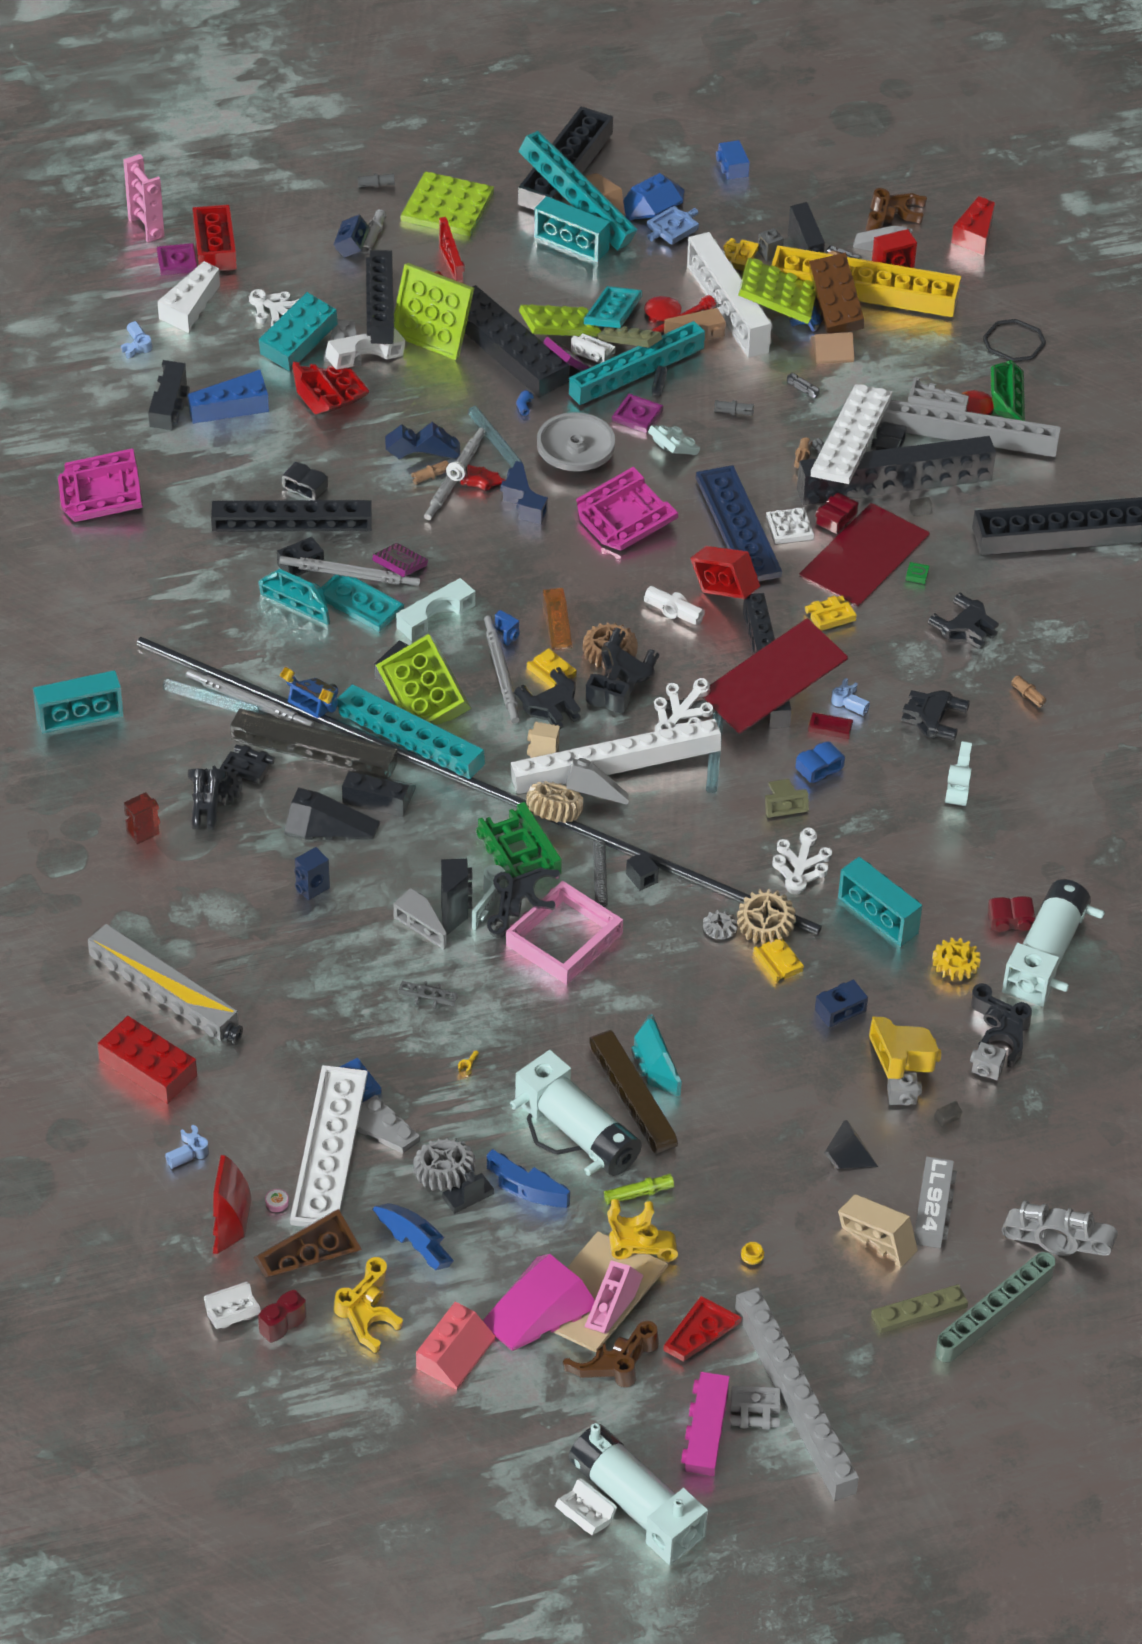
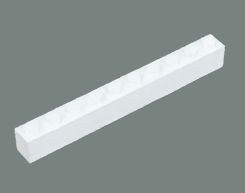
M711 719L511 762L512 781L516 793L522 794L528 792L532 784H537V782L544 783V781H547L549 783H561V785L566 784L573 758H585L606 775L717 752L721 751V733L716 720Z

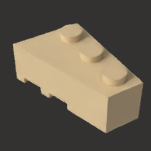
M856 1194L838 1210L844 1230L865 1244L868 1241L879 1248L878 1253L883 1256L887 1253L896 1259L895 1264L900 1268L918 1251L911 1219L907 1214L900 1213Z

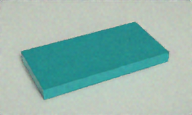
M606 286L584 317V324L621 328L642 298V290Z
M334 575L321 587L327 604L378 632L396 617V613L404 609L403 603L357 578Z

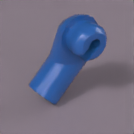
M528 390L522 391L516 401L522 416H527L530 413L527 402H531L530 398H534L533 393Z

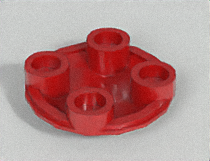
M658 296L648 300L644 308L649 316V321L652 323L665 322V319L674 318L681 314L682 309L677 300L667 296Z
M977 390L961 393L969 396L966 412L983 415L993 414L994 405L989 394Z

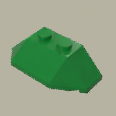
M1013 360L993 365L991 367V394L995 412L1003 418L1025 421L1024 370Z

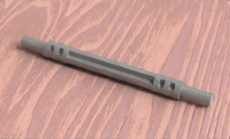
M478 429L475 436L468 441L458 457L457 462H461L465 468L479 448V442L486 433L485 429ZM448 475L446 476L430 502L431 505L424 515L425 519H432L437 509H440L457 481L450 479Z
M280 556L279 564L296 566L302 570L396 585L402 583L419 586L420 578L402 577L391 571L304 557L297 559Z
M486 616L484 618L487 628L486 636L505 707L509 710L512 723H518L520 721L516 708L518 703L498 630L494 627L492 617Z
M191 669L186 673V677L203 683L204 687L291 724L297 723L308 729L314 727L313 721L299 716L297 712L210 675L205 676Z

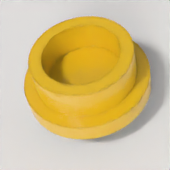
M749 1242L742 1248L741 1258L747 1264H758L764 1259V1250L759 1243Z

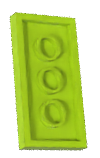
M530 304L521 305L519 309L520 314L533 334L581 336L583 333L591 337H598V334L601 332L598 326L584 324V317L589 312L585 307Z

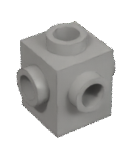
M981 1042L978 1050L974 1049L970 1058V1062L973 1063L972 1072L983 1077L998 1080L1005 1063L1007 1050Z
M904 1072V1077L901 1079H888L889 1105L917 1104V1097L922 1094L921 1082H917L916 1072Z

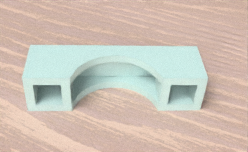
M459 578L396 613L397 629L410 641H414L428 633V619L432 615L444 611L460 615L474 607L476 604V591Z

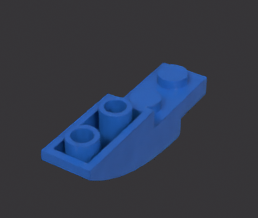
M494 1149L487 1154V1169L499 1176L498 1186L522 1199L541 1205L567 1208L570 1205V1191L563 1184L557 1183L547 1173L541 1172L535 1167L528 1173L522 1166L516 1165L506 1155L498 1153Z
M390 1203L378 1205L372 1209L378 1215L379 1220L390 1229L395 1239L401 1243L410 1241L414 1249L421 1253L426 1259L427 1264L434 1268L435 1271L448 1268L454 1260L440 1245L444 1236L427 1220L409 1209Z

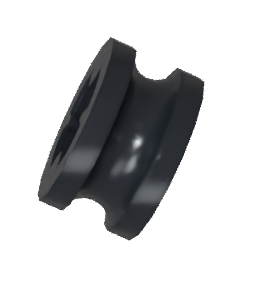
M230 1023L226 1029L224 1041H232V1044L237 1045L243 1034V1026L238 1025L236 1027L235 1023Z

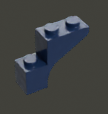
M431 422L416 434L412 429H408L401 424L385 436L386 450L399 460L414 452H424L448 458L460 456L459 440L454 436L452 437L443 427L436 425L434 422Z
M516 461L514 466L509 468L506 481L503 480L500 491L503 492V501L517 504L516 510L519 511V519L541 525L548 511V497L536 494L530 489L524 465L522 462Z

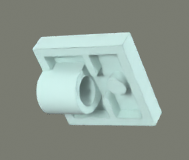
M651 425L648 431L653 436V441L665 451H671L676 454L698 455L701 449L695 444L694 439L683 434V430L677 426Z

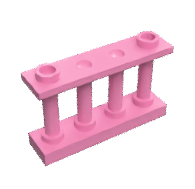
M141 154L123 159L129 220L133 222L140 219L144 223L146 241L148 243L165 237L160 177L152 179L147 177L144 171V158Z

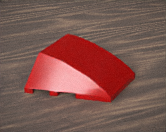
M293 362L292 364L296 391L314 414H322L340 409L369 394V389L352 368L336 370L334 366H328L325 369L318 368L316 364H310V367L300 366L299 362Z
M221 1155L213 1192V1217H216L213 1229V1236H216L213 1254H219L245 1237L252 1200L250 1188L242 1172L226 1155Z

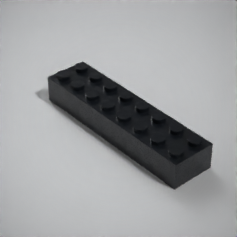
M580 106L553 141L552 145L582 174L613 134V116ZM534 167L518 187V205L535 210V207L546 196L561 202L564 197Z
M477 285L472 286L474 293L465 334L538 397L568 383L569 364Z

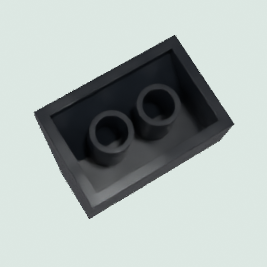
M348 771L342 784V803L403 817L416 789V784L360 771Z
M467 858L441 859L442 926L447 935L468 919V909H472V896H468L472 895V882H468V880H472V867H468Z

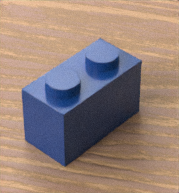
M740 140L719 143L716 159L717 162H720L722 173H725L727 179L749 177L750 162Z

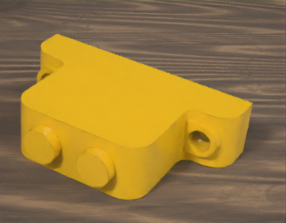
M872 1016L869 1038L888 1079H901L904 1077V1071L933 1072L935 1070L936 1062L941 1060V1049H938L936 1039L933 1038L930 1030L923 1027L896 1026L888 1018Z

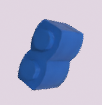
M830 741L819 743L813 750L801 752L796 758L795 768L810 783H815L827 775L840 771L844 767L845 756Z

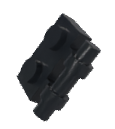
M236 744L234 752L230 751L222 765H224V769L227 770L229 767H232V772L238 771V776L260 784L269 770V764H274L275 757L269 755L268 752H259L252 750L250 746Z

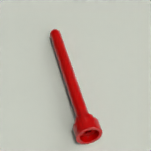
M707 295L701 298L698 305L678 316L716 308V302L711 295ZM664 323L652 329V331L664 332Z

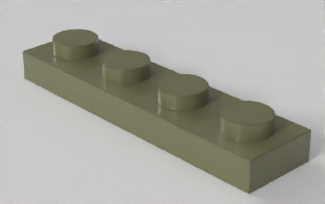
M626 326L621 328L605 327L598 334L599 340L604 342L648 348L662 340L660 332L650 329L627 328Z
M959 1284L873 1309L871 1316L880 1334L965 1309L968 1307V1301Z

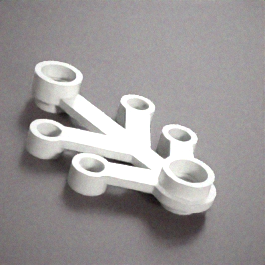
M260 289L253 290L249 296L250 304L256 306V322L259 324L267 322V313L264 312L263 308L265 306L270 309L271 326L279 320V314L284 315L288 311L286 308H291L299 300L290 301V293L288 292L266 295Z
M704 678L697 679L693 684V691L681 705L678 699V685L676 683H669L666 687V693L670 697L673 715L667 719L665 711L667 708L666 699L663 697L656 698L654 708L658 712L659 723L656 725L655 731L701 722L697 717L711 716L713 714V706L710 703H703L700 708L689 709L698 697H705L710 693L709 682ZM690 718L688 723L677 724L680 719Z
M805 828L800 833L801 849L798 858L791 851L788 840L781 839L777 842V851L783 855H775L772 865L786 878L785 887L791 894L802 893L806 888V883L819 877L823 878L828 873V866L822 862L831 860L832 850L830 848L823 847L818 855L807 859L810 847H813L817 842V833L812 828ZM786 859H787V860L792 864V866L795 868L794 874H793L792 871L785 865ZM815 866L814 871L803 875L804 870Z

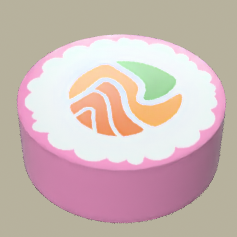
M282 1189L269 1191L265 1196L267 1209L276 1213L284 1211L289 1205L288 1194Z

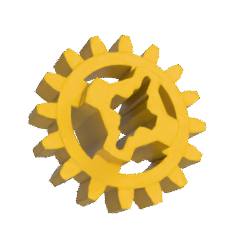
M950 938V942L942 940V945L937 944L936 950L933 951V966H937L936 972H943L942 977L949 975L951 980L958 977L962 981L963 976L971 978V973H977V968L980 967L981 961L980 952H976V946L970 947V941L963 943L962 938H959L958 941Z

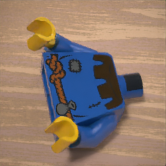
M284 667L280 677L285 679L286 683L290 686L289 703L316 718H320L327 712L332 713L336 711L338 687L335 684H328L318 678L298 681L294 677L295 672Z

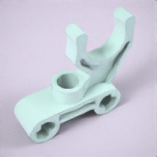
M961 742L957 765H950L945 803L960 806L967 805L972 768H969L972 747L970 742Z

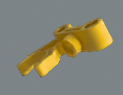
M618 1199L611 1201L607 1214L612 1228L609 1234L611 1253L615 1259H626L632 1253L657 1255V1258L664 1262L674 1261L678 1257L675 1234L671 1231L658 1230L651 1224V1218L654 1214L653 1202H645V1209L638 1216L626 1218L619 1215L621 1211L620 1201Z
M380 1257L370 1258L366 1263L364 1279L353 1290L346 1287L337 1290L334 1301L335 1314L341 1318L349 1317L359 1342L370 1348L373 1353L379 1352L381 1342L368 1333L367 1328L370 1324L376 1321H386L395 1330H400L403 1324V1319L394 1314L389 1308L375 1307L383 1296V1291L380 1287L385 1282L387 1270L386 1262Z

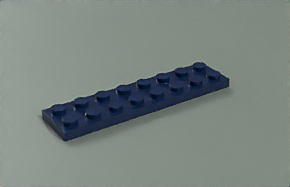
M734 466L696 472V480L727 548L749 552L758 581L782 577V569Z

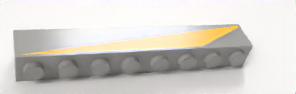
M105 924L88 938L89 954L94 959L100 960L110 970H115L125 980L139 986L143 992H148L154 996L158 1002L169 1006L176 1014H181L187 1018L192 1025L202 1028L209 1036L222 1041L230 1023H235L236 1027L239 1025L237 1010L109 925Z

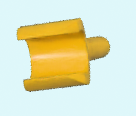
M474 1050L468 1060L464 1059L458 1063L459 1072L463 1068H467L466 1075L472 1074V1064L479 1054L477 1050Z

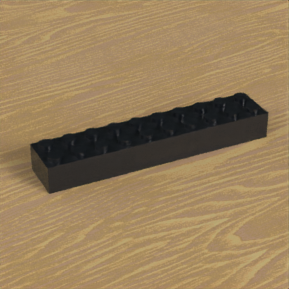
M990 436L868 451L864 453L849 484L811 477V469L817 458L800 460L797 491L802 505L825 503L836 493H841L851 499L990 481L993 477L996 450Z
M1142 497L974 510L972 529L980 555L1142 542Z

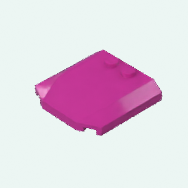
M133 448L67 462L64 465V472L60 473L58 477L62 509L74 522L143 508L138 466Z
M634 467L576 499L579 519L601 544L620 551L679 518L678 512L667 501L663 502L645 484V478Z

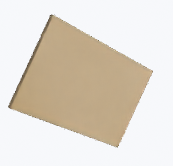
M598 1231L567 1267L583 1281L594 1300L597 1297L611 1261L631 1266L641 1273L643 1278L635 1298L607 1334L585 1327L590 1312L581 1315L582 1319L560 1325V1329L553 1332L596 1353L668 1267V1263L649 1254L632 1253L626 1259H615L611 1253L609 1236Z

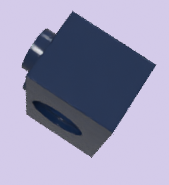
M360 214L342 221L333 245L343 258L362 251L370 227Z
M317 847L295 858V888L299 894H303L310 900L330 889L329 859Z
M853 979L817 995L815 1011L830 1028L866 1012L868 996Z

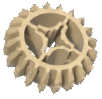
M537 782V784H532V787L527 792L526 805L531 812H534V815L541 816L542 819L545 818L556 823L558 821L566 823V821L573 822L582 813L583 797L581 794L574 790L566 789V786L561 785V783Z
M760 889L757 895L751 892V899L744 898V904L740 903V911L737 912V924L740 927V932L745 934L747 940L753 938L754 944L758 941H761V944H765L767 941H770V943L774 942L775 938L782 941V936L788 938L789 931L794 929L793 924L796 922L794 915L796 912L795 908L792 907L791 900H787L785 894L780 896L778 890L772 894L770 889L767 890V893H763ZM771 906H774L779 910H774L773 908H771ZM768 912V918H766V922H764V917L767 916ZM751 922H754V924L760 925V926L762 927V929H761V928H758V927H756V926H754Z

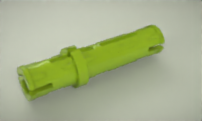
M671 1174L652 1179L648 1177L638 1183L605 1190V1202L607 1205H610L613 1199L625 1201L648 1194L652 1196L656 1192L674 1188V1181Z

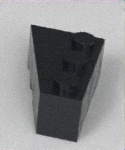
M163 360V376H158L157 382L160 383L157 392L154 391L148 412L149 427L172 430L174 424L179 421V412L184 409L185 397L188 398L190 387L187 386L186 363Z

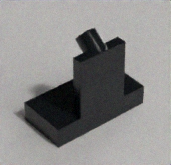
M473 1170L464 1174L467 1181L461 1183L460 1188L452 1187L451 1191L448 1189L442 1192V1198L454 1214L494 1194V1188L482 1173L475 1176Z

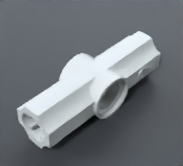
M650 586L644 596V602L660 608L663 614L670 619L679 617L692 624L699 625L705 615L704 609L687 602L686 598L678 592L671 595L654 586Z

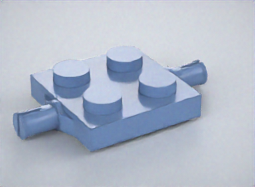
M673 206L648 220L647 227L653 231L647 235L648 239L653 241L661 237L673 245L699 230V223L692 218L698 215V210L693 208L688 212H684Z

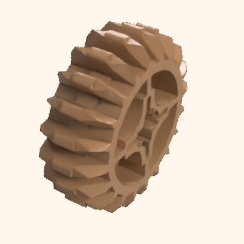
M607 622L606 625L599 623L598 627L592 626L591 630H587L586 636L583 639L582 650L585 659L589 660L590 664H595L596 668L601 666L605 670L601 653L602 646L605 642L609 641L614 628L621 629L619 634L622 631L626 633L620 648L636 657L638 642L635 633H631L630 628L625 629L624 624L617 626L616 622L613 625Z

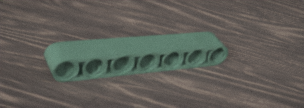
M1048 1252L1036 1254L942 1331L937 1339L936 1357L942 1362L955 1360L1047 1284L1053 1277L1055 1257Z

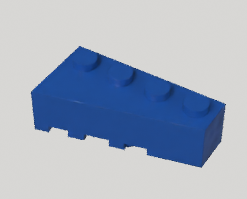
M261 370L188 394L189 412L193 424L269 412L268 392Z

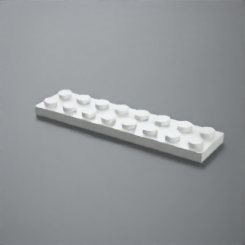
M854 385L811 469V477L846 484L850 483L892 399V391L866 385Z
M322 1065L290 1217V1225L306 1227L336 1209L341 1211L367 1081V1071Z

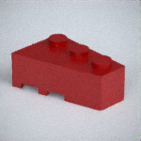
M978 196L953 225L951 243L984 256L992 225L995 202Z

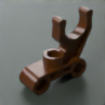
M884 188L875 189L870 205L873 211L869 213L865 230L871 231L883 228L884 222L892 223L894 214H898L905 221L921 224L924 214L911 211L907 206L918 205L925 207L927 197L913 193L890 195L889 191Z
M652 1321L639 1323L629 1339L620 1336L611 1351L606 1350V1345L603 1343L602 1347L598 1349L596 1356L587 1363H577L570 1358H565L563 1360L564 1371L573 1373L580 1378L615 1377V1382L618 1386L630 1387L636 1382L635 1364L642 1353L653 1352L659 1346L657 1325Z

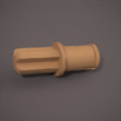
M804 437L800 440L799 448L795 451V468H799L800 460L810 458L812 441L809 438Z
M444 460L432 466L427 465L426 468L411 473V477H414L412 480L415 485L428 479L434 480L436 476L446 473L449 463L447 460Z
M1020 675L1013 678L1011 685L1022 693L1023 698H1029L1038 707H1042L1046 703V698L1036 690L1034 684H1029Z

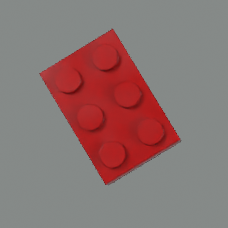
M705 546L690 558L702 593L745 599L760 587L758 576L748 551Z

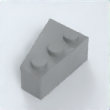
M914 377L908 398L909 403L967 411L969 396L950 389L945 391L937 389L936 384L930 383L926 385L919 382V378Z

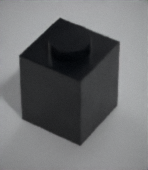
M643 852L627 860L626 875L641 891L658 883L659 868L646 852Z

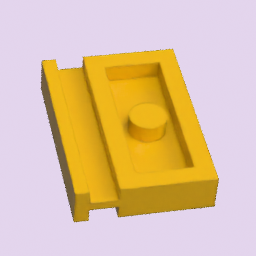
M549 648L534 657L532 662H527V669L551 688L557 686V683L550 677V672L553 669L556 670L557 667H560L570 679L577 676V670Z
M775 938L774 942L770 943L768 941L759 948L757 946L754 947L753 954L776 983L782 978L787 979L804 970V965L783 938L782 941Z

